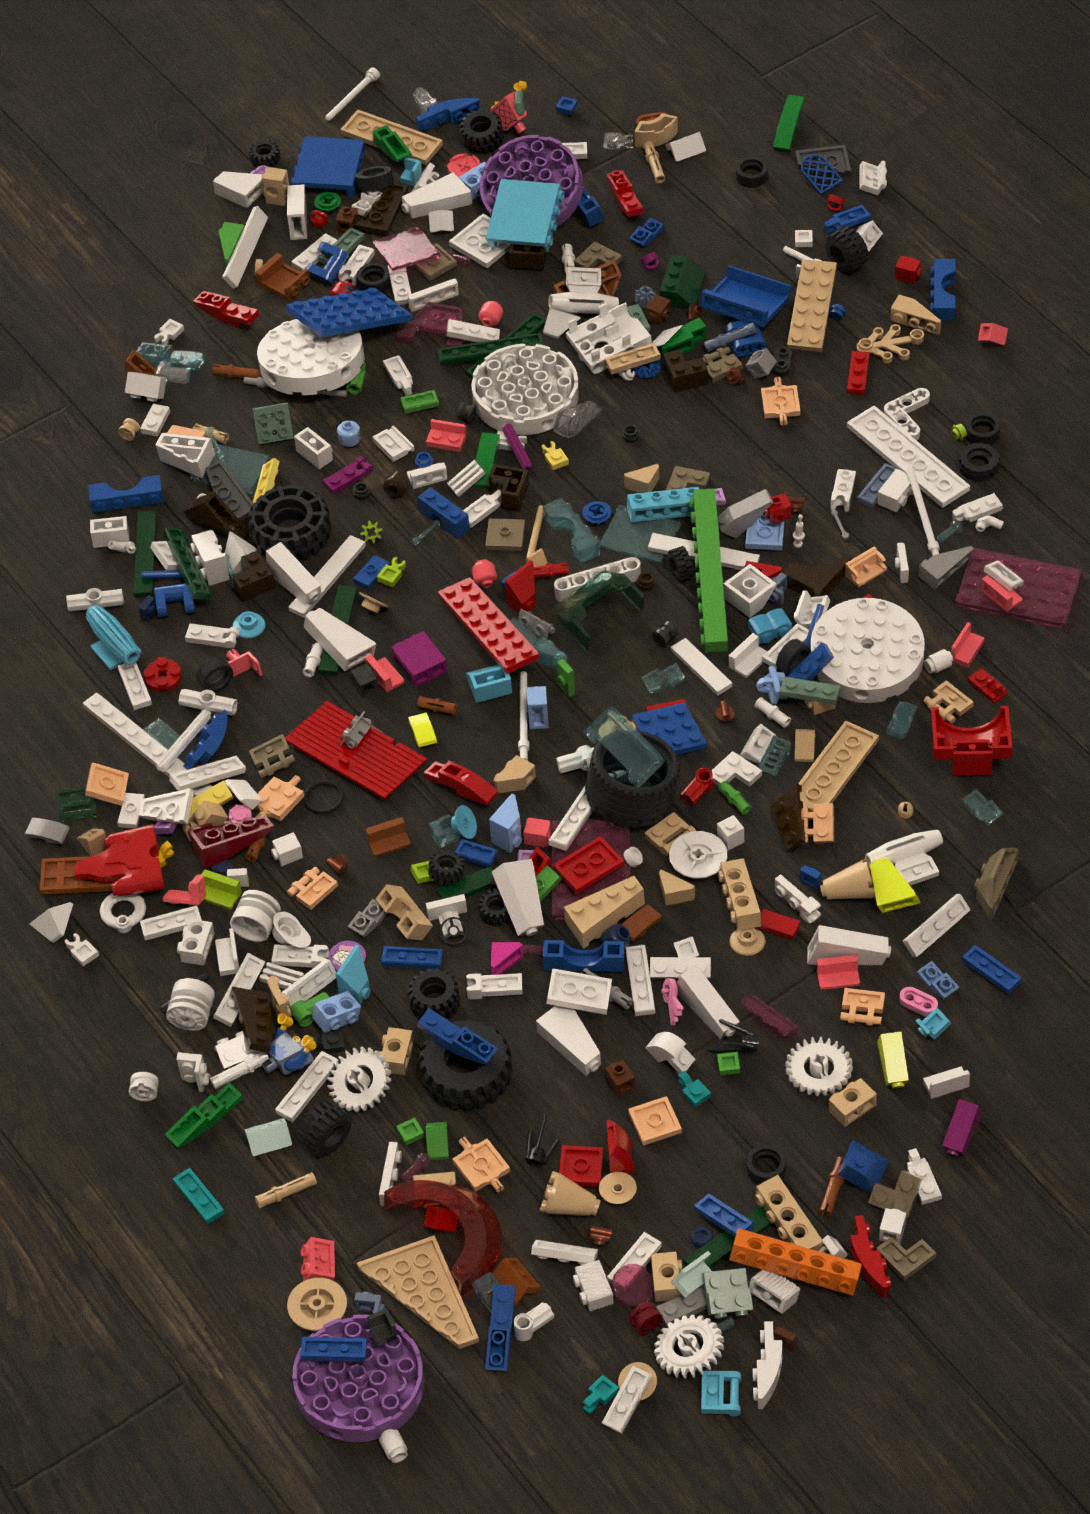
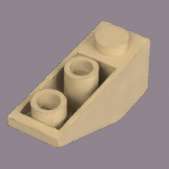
M898 295L891 307L890 321L940 335L941 320L915 299Z

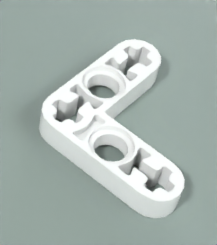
M918 388L890 401L884 406V414L917 441L920 437V428L908 413L928 404L930 392L925 388ZM910 402L911 405L905 406L902 403ZM905 420L906 423L900 424L897 421Z

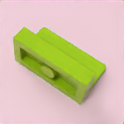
M204 869L201 875H204L206 897L203 901L231 910L242 893L240 881Z

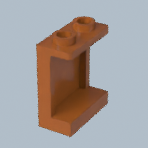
M276 253L255 272L258 286L286 301L291 300L310 282L308 269L300 272L283 263V255Z

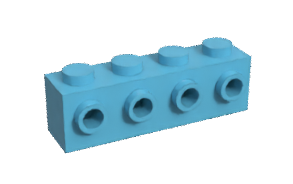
M699 487L628 494L627 511L631 523L691 516L694 508H690V497H693V490H697Z

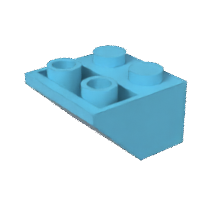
M499 665L465 673L476 703L512 694L509 673L506 674Z

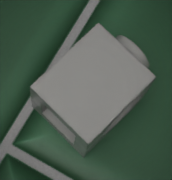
M766 348L754 352L745 366L754 378L757 379L767 376L777 361Z

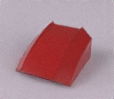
M607 1120L610 1173L624 1172L630 1175L635 1170L631 1152L633 1150L632 1141L625 1130L616 1123Z

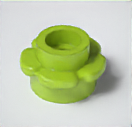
M962 424L952 426L953 430H951L954 439L963 441V438L967 436L965 427Z

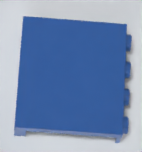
M305 136L304 142L300 144V154L297 156L298 165L294 167V177L291 178V185L346 190L347 198H354L357 188L355 174L361 170L365 156L364 140Z
M728 265L726 277L712 291L705 289L702 292L701 307L765 327L790 300L791 285Z

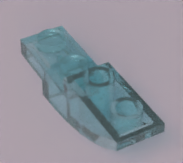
M141 343L136 351L155 367L186 374L188 369L199 370L205 360L204 353L173 350L172 345Z
M515 618L509 620L539 653L540 659L535 662L553 669H557V661L563 659L567 662L566 654L556 648L551 640H548L544 635L537 638L534 633H530L522 622Z

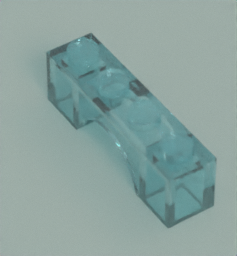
M561 497L543 506V517L553 530L565 529L575 535L571 539V552L581 564L600 555L599 547L601 544L599 539L591 534L589 527L582 523L580 516L572 511L569 503H566Z

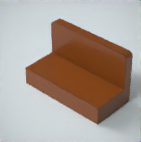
M402 817L366 828L367 842L374 857L411 846Z
M503 1258L491 1275V1279L496 1284L516 1286L514 1305H518L526 1294H537L541 1288L517 1258Z

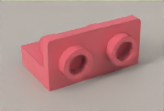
M432 419L426 446L461 452L467 437L466 426L464 424Z
M310 1237L301 1248V1257H303L301 1274L304 1281L311 1278H326L333 1281L335 1278L334 1241Z

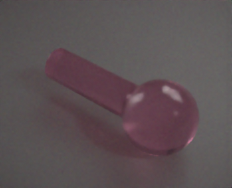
M452 249L445 250L457 262L470 263V258L457 255Z
M425 1152L417 1154L415 1163L401 1175V1178L404 1181H408L421 1168L429 1167L431 1157Z

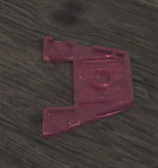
M428 302L416 314V318L412 322L409 321L403 331L397 333V340L412 342L418 330L446 336L449 319L462 322V308ZM449 337L446 347L462 345V339Z

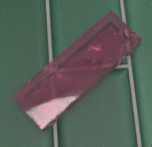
M756 996L743 997L741 1004L746 1006V1010L752 1014L759 1015L764 1023L776 1027L777 1032L781 1035L788 1036L798 1033L799 1026Z

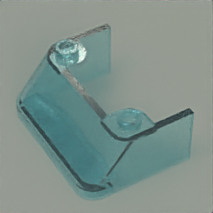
M611 705L583 731L593 743L596 741L598 743L601 742L628 770V779L637 788L661 767L665 761L662 755Z

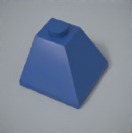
M852 1140L837 1175L871 1194L875 1183H880L889 1160Z

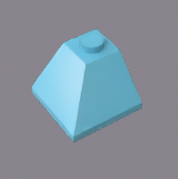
M355 945L337 971L336 979L339 994L349 991L361 1005L364 999L366 1000L369 997L371 989L360 947Z

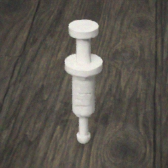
M802 515L798 516L799 521L796 523V530L793 532V538L795 539L793 545L796 548L802 547L803 543L801 540L805 537Z

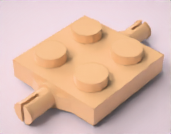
M775 377V386L761 388L765 419L780 418V425L783 426L784 420L785 426L788 424L787 417L800 416L797 385H782L781 378L778 377L777 381V377Z
M295 775L289 782L273 777L258 793L262 800L255 807V809L260 811L256 817L267 816L282 821L304 797V792L295 787L301 781L300 777Z
M466 1137L461 1138L459 1144L464 1148V1151L452 1159L453 1164L475 1192L490 1184L496 1192L502 1191L504 1186L498 1179L510 1172V1167L488 1139L471 1145Z

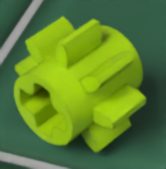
M368 520L367 527L362 525L365 532H361L360 535L366 536L365 542L368 539H372V542L375 543L376 537L381 539V535L378 532L382 531L383 528L377 527L378 522L371 524V521ZM374 527L376 535L372 534L369 536L367 528L371 529Z

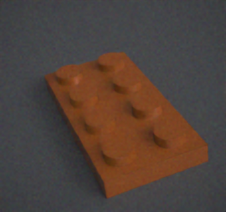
M88 857L42 859L41 895L112 891L111 884H115V882L103 883L92 879L76 880L74 866Z

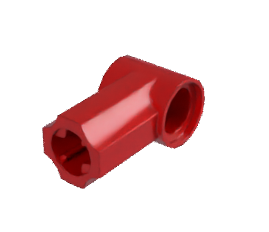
M700 768L697 770L696 777L680 794L681 799L689 806H694L705 793L710 792L714 788L713 773L710 769Z

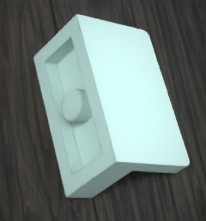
M284 1118L244 1129L253 1156L292 1145Z
M709 1251L682 1269L673 1279V1285L685 1298L704 1285L702 1273L712 1272L704 1263L711 1255Z

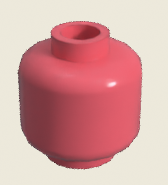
M496 301L485 302L478 314V318L484 326L495 327L503 316V309Z
M486 559L479 560L472 567L473 579L478 586L483 588L493 586L498 576L492 562Z

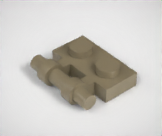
M728 346L725 348L720 347L714 353L702 356L708 369V378L712 383L726 377L728 370L732 367H737L740 370L743 369V364L734 354L726 355L731 352Z
M283 734L249 750L257 769L262 766L265 767L258 771L261 778L267 775L271 776L275 771L283 767L285 769L290 766L289 764L296 761L293 754L285 757L286 754L291 752V749ZM278 758L280 759V761L270 765V762Z

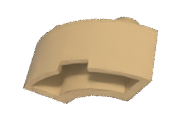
M662 113L654 120L640 121L635 130V147L643 148V144L647 141L653 142L654 147L671 141L678 132V118Z

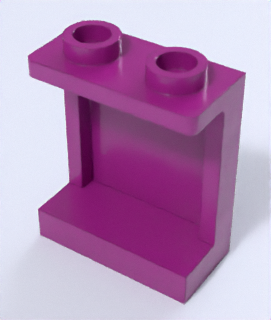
M424 631L391 647L393 659L395 661L399 660L407 670L414 687L447 672L445 657Z

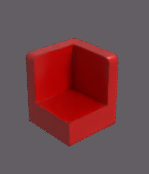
M427 1205L423 1226L455 1232L460 1211Z

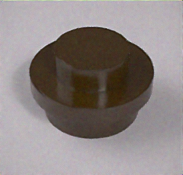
M649 572L641 573L637 579V585L642 589H651L656 583L655 577Z

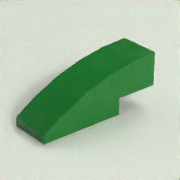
M388 125L372 131L373 141L392 160L398 162L412 156V153L398 134L392 132Z
M700 318L682 326L662 345L663 362L664 353L681 350L682 354L694 350V343L706 339V325Z
M482 432L476 462L486 474L472 486L489 488V474L493 464H497L500 434Z

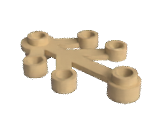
M891 325L890 330L884 337V330L876 327L869 338H863L858 342L857 351L870 352L881 357L884 363L892 362L893 355L891 352L898 354L901 360H908L910 351L895 345L911 342L914 345H920L924 341V332L920 329H914L910 332V336L892 339L900 334L901 327L899 325ZM878 348H884V349L889 350V351H891V352H884V351H882V350H880V349H878Z

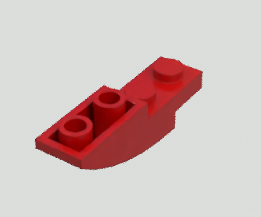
M616 170L606 174L622 214L627 217L643 214V207L634 194L632 184L623 170Z
M206 291L200 293L193 301L197 307L207 314L235 327H239L241 324L250 325L259 316L258 309L231 303L229 297Z
M435 761L424 772L425 779L454 788L457 795L488 805L499 794L498 790L486 780L469 769L451 761H448L445 765Z
M863 1215L855 1216L854 1228L856 1235H850V1248L855 1262L862 1264L860 1273L866 1282L882 1298H887L888 1289H891L890 1277L885 1276L884 1272L887 1270L886 1260L881 1258L880 1250L874 1251L873 1241L868 1239V1236H870L869 1223H865Z

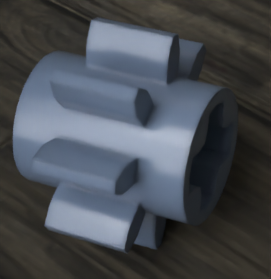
M643 286L640 290L635 291L634 302H637L641 308H645L656 293L650 287Z

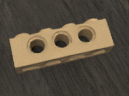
M744 858L720 862L721 871H718V878L720 883L723 882V895L728 897L726 898L728 910H732L730 911L732 923H736L738 931L761 927V913Z
M778 1175L756 1186L755 1200L760 1207H764L768 1220L776 1225L778 1228L777 1232L782 1240L785 1239L788 1243L816 1251L823 1247V1240ZM776 1200L779 1201L781 1204L775 1205L772 1203V1201ZM784 1217H789V1218H791L792 1220H791V1221H785V1220H783V1218H784ZM801 1234L803 1235V1237L797 1238L794 1235Z

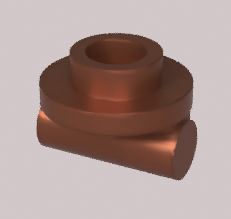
M695 304L689 306L688 323L697 318H703V311L700 306Z
M732 367L728 370L726 378L729 384L736 385L739 383L743 385L745 383L739 368Z
M787 496L791 504V511L800 512V508H804V497Z
M721 701V707L716 710V718L721 722H730L734 719L735 712L733 708L728 706L727 701Z
M336 855L333 859L328 858L326 864L333 868L337 874H344L348 869V862L343 855Z
M591 1226L589 1238L593 1239L594 1244L605 1245L606 1241L610 1242L612 1229Z

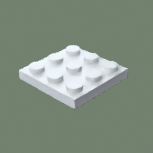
M485 214L480 215L449 241L450 247L486 268L510 250L511 244L497 243L496 248L489 247L486 235L491 218Z

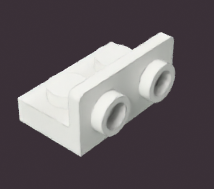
M178 1052L176 1060L181 1079L189 1083L197 1082L199 1092H204L205 1086L209 1084V1074L206 1073L207 1064L204 1063L203 1056L200 1054Z

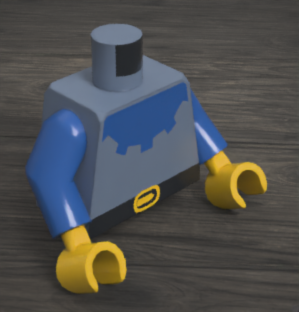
M280 1013L277 1021L281 1024V1028H278L275 1039L271 1043L268 1053L269 1059L263 1062L262 1066L268 1074L278 1068L284 1075H288L314 1061L310 1050L316 1048V1042L308 1035H305L301 1040L291 1029L286 1030L287 1027L292 1026L293 1019L284 1013Z

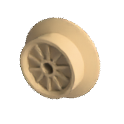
M311 1278L298 1284L290 1293L287 1302L288 1313L292 1321L299 1327L317 1332L323 1328L324 1324L338 1318L342 1319L347 1308L346 1294L339 1284L330 1279Z

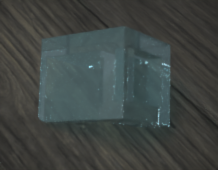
M449 814L429 824L430 835L439 848L460 838L459 834L455 833L452 828V818Z

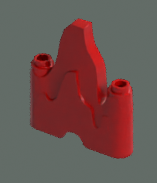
M154 824L108 835V837L104 838L107 850L85 858L74 866L76 880L92 879L103 883L115 882V884H111L114 896L133 895L165 889L160 861L157 858L159 849Z

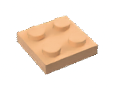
M92 762L85 795L122 806L129 773Z
M667 1096L628 1109L629 1116L643 1146L682 1133V1128Z

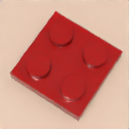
M562 1145L559 1173L579 1186L599 1187L602 1175L603 1147Z

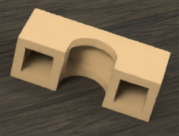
M386 884L377 896L376 900L385 912L392 913L400 918L396 926L407 939L423 940L433 927L401 886Z

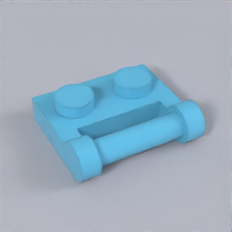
M703 1371L701 1414H729L730 1416L741 1414V1407L739 1406L740 1372ZM724 1381L730 1382V1404H723Z

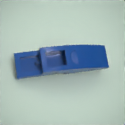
M461 98L427 107L426 113L416 117L417 131L424 132L448 121L452 125L460 122L463 118H466L468 113L471 114L474 110L479 111L480 100L478 98Z
M225 709L220 714L216 713L209 721L211 724L208 725L206 723L199 731L201 736L198 738L199 743L195 747L197 750L194 751L192 749L185 757L187 762L183 767L187 770L191 769L198 761L205 765L220 746L227 728V711Z
M430 1008L417 1023L418 1028L434 1037L433 1042L471 1061L487 1065L498 1050L496 1046L465 1026L462 1029Z
M494 1284L485 1370L507 1372L513 1333L516 1286Z

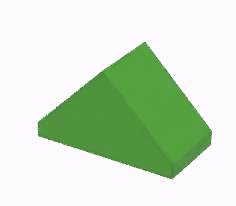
M447 1122L426 1123L428 1160L449 1159Z

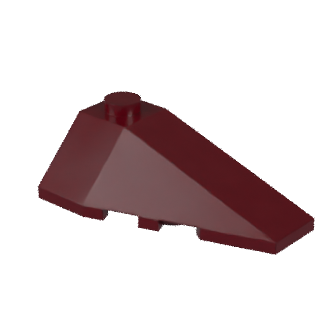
M267 816L246 818L240 823L224 821V825L217 826L207 823L188 829V834L198 860L204 868H208L229 859L274 830V825Z

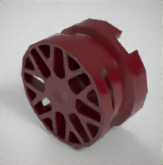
M645 1302L639 1305L629 1316V1322L632 1326L636 1327V1331L640 1335L649 1334L648 1330L651 1328L655 1330L662 1322L663 1315L658 1310H655L656 1307L652 1302Z

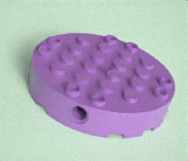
M527 135L513 139L498 149L499 151L486 162L483 175L480 178V195L490 216H492L501 179L560 184L562 191H564V200L560 204L561 212L557 216V227L573 214L582 197L583 176L581 169L571 150L555 138Z
M353 1315L352 1318L332 1320L324 1324L323 1328L315 1334L312 1333L309 1336L367 1338L366 1362L301 1360L300 1347L293 1366V1385L301 1413L316 1430L340 1441L367 1442L379 1439L385 1430L399 1429L415 1413L424 1391L422 1360L414 1340L396 1323L397 1339L377 1346L369 1330L367 1318L369 1315Z

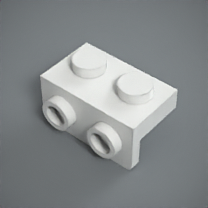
M862 161L860 164L861 190L878 195L881 190L885 189L887 185L885 161H881L878 166Z
M803 591L794 613L795 622L810 629L817 604L824 605L822 615L827 611L830 603L828 595L811 597L808 591Z
M243 1031L235 1034L236 1038L229 1040L226 1037L217 1041L218 1045L214 1047V1050L218 1054L223 1069L241 1063L245 1058L249 1059L261 1053V1051L249 1049Z

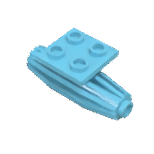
M91 606L86 612V619L95 635L100 639V641L90 646L109 670L123 663L131 665L138 661L142 651L127 630L113 615L101 606Z

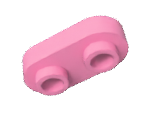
M906 987L900 992L901 1005L920 1015L927 1017L936 1007L938 1008L936 998L914 987Z

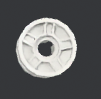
M148 1072L133 1074L130 1078L129 1095L139 1101L155 1099L158 1093V1078Z

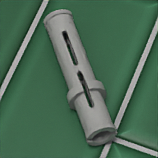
M587 968L583 970L586 975L597 976ZM611 985L609 1000L611 1002L615 1001L626 1010L629 1009L630 1006L627 1004L632 1006L633 999L621 992L619 987Z

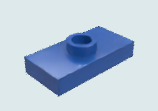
M374 555L353 578V582L369 590L377 581V575L386 564L390 566V563Z
M464 839L461 840L455 851L456 855L460 854L461 858L465 861L484 867H491L498 855L497 849Z

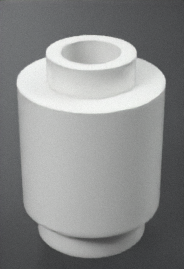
M945 649L928 656L924 660V666L929 674H936L952 666L953 656Z
M388 1429L381 1434L379 1442L387 1458L393 1463L403 1461L408 1456L407 1446L399 1431Z

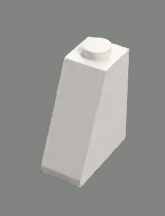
M223 171L213 181L215 194L248 208L263 193L262 175Z

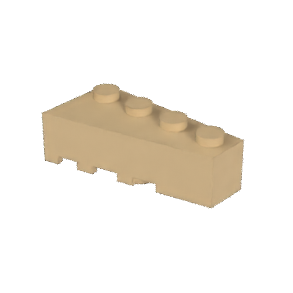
M632 876L565 906V922L581 946L586 948L594 938L598 939L601 937L602 932L607 928L617 924V921L621 918L628 917L645 904L644 889L635 876Z

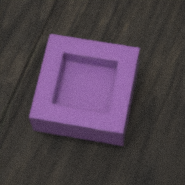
M157 821L154 826L156 834H171L178 823Z

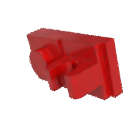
M982 668L968 677V683L993 704L1008 694L1007 689Z

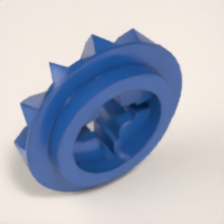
M660 361L647 363L649 369L641 365L634 367L633 371L641 378L654 377L661 370Z
M594 501L588 503L583 508L582 515L585 522H590L591 525L594 523L600 525L601 522L606 523L607 519H611V508L604 502Z

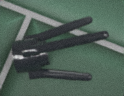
M719 1019L720 1023L746 1034V1036L742 1035L740 1042H723V1045L733 1047L709 1048V1052H757L759 1036L754 1035V1031L746 1030L733 1023Z
M547 1114L543 1115L536 1144L533 1148V1129H529L525 1160L532 1167L539 1168L542 1167V1164L546 1165L549 1157L560 1142L559 1139H556L546 1154L544 1148L540 1147Z

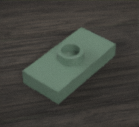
M639 304L628 306L627 311L632 318H638L647 332H649L650 325Z

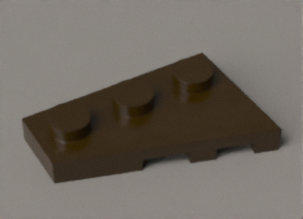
M798 783L770 806L786 850L791 853L805 842L804 820L801 819L803 801L800 800V792H802V785Z

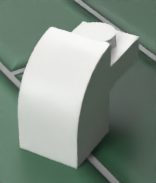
M670 1032L656 1034L645 1047L658 1062L667 1060L678 1073L686 1071L696 1060L684 1047L686 1043Z

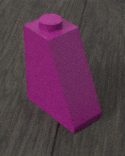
M961 1099L958 1100L942 1145L947 1150V1154L958 1157L959 1154L965 1155L983 1115L979 1105Z

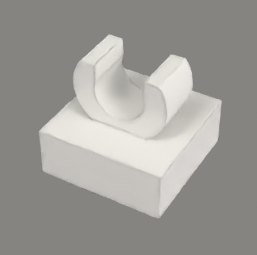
M829 1235L823 1239L825 1246L821 1247L819 1252H829L830 1255L840 1258L848 1256L837 1239Z

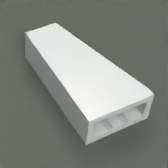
M451 173L402 196L401 208L405 214H408L413 219L429 215V212L437 210H450L472 204L471 190L454 173Z
M304 185L287 186V217L291 240L308 239Z
M281 542L266 551V563L273 573L274 580L305 605L316 601L321 596V585Z
M319 608L315 611H310L305 616L304 628L344 671L365 661L366 656L370 654L374 656L376 643L325 610Z
M532 859L502 863L492 871V875L518 936L527 935L529 937L538 933V929L544 925L533 861Z
M819 925L807 947V964L817 965V959L857 955L858 965H883L886 958L890 956L891 946H888V937Z
M695 965L682 973L677 981L678 995L720 1039L735 1034L737 1030L720 1023L719 1019L737 1026L740 1021L699 967Z
M554 1006L536 1020L537 1033L585 1076L599 1068L601 1065L600 1052L574 1009Z

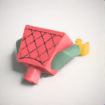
M524 81L515 83L513 87L517 91L505 96L500 102L495 101V105L489 111H494L495 114H498L504 131L514 128L518 134H521L527 129L521 122L527 116L522 92L527 88V84Z

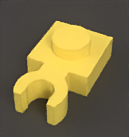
M553 441L550 442V448L545 447L544 444L542 445L545 460L552 470L569 464L567 456L561 448L556 449Z

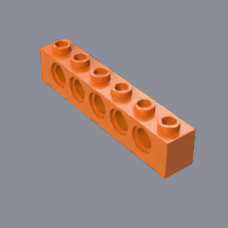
M739 1228L729 1259L852 1296L854 1295L862 1265L858 1262Z

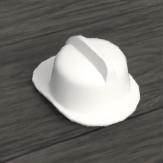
M287 912L275 914L273 917L274 927L272 934L277 942L282 945H292L298 948H306L310 945L311 937L296 917Z

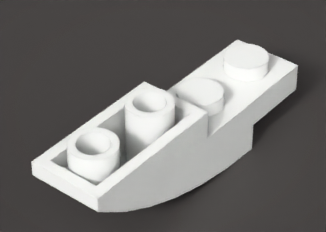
M773 1321L764 1322V1330H760V1343H765V1349H761V1360H757V1368H753V1381H757V1387L753 1388L754 1401H758V1409H763L771 1398L781 1372L782 1340H774Z

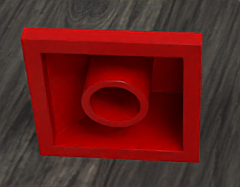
M532 560L505 580L507 606L517 613H520V609L526 612L532 611L536 606L534 563Z

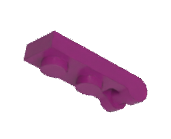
M359 456L355 462L325 478L323 485L335 495L371 474L374 467L367 463L363 456Z

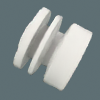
M258 890L245 891L237 905L238 908H236L230 920V926L236 934L246 940L263 942L267 940L273 928V917L276 913L280 912V905L276 899L265 892Z
M186 978L178 980L173 986L171 1000L166 1012L167 1019L171 1024L184 1030L195 1031L205 1028L215 997L214 990L205 982L197 979Z

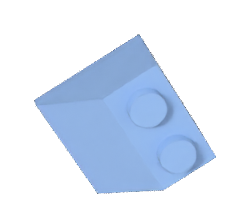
M511 794L489 819L491 843L509 853L522 842L520 816L514 794Z

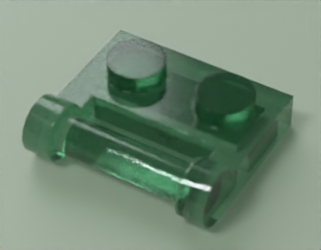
M86 787L55 791L59 823L65 822L67 819L91 816V818L97 817L96 800L85 795ZM90 806L89 809L64 812L66 809Z

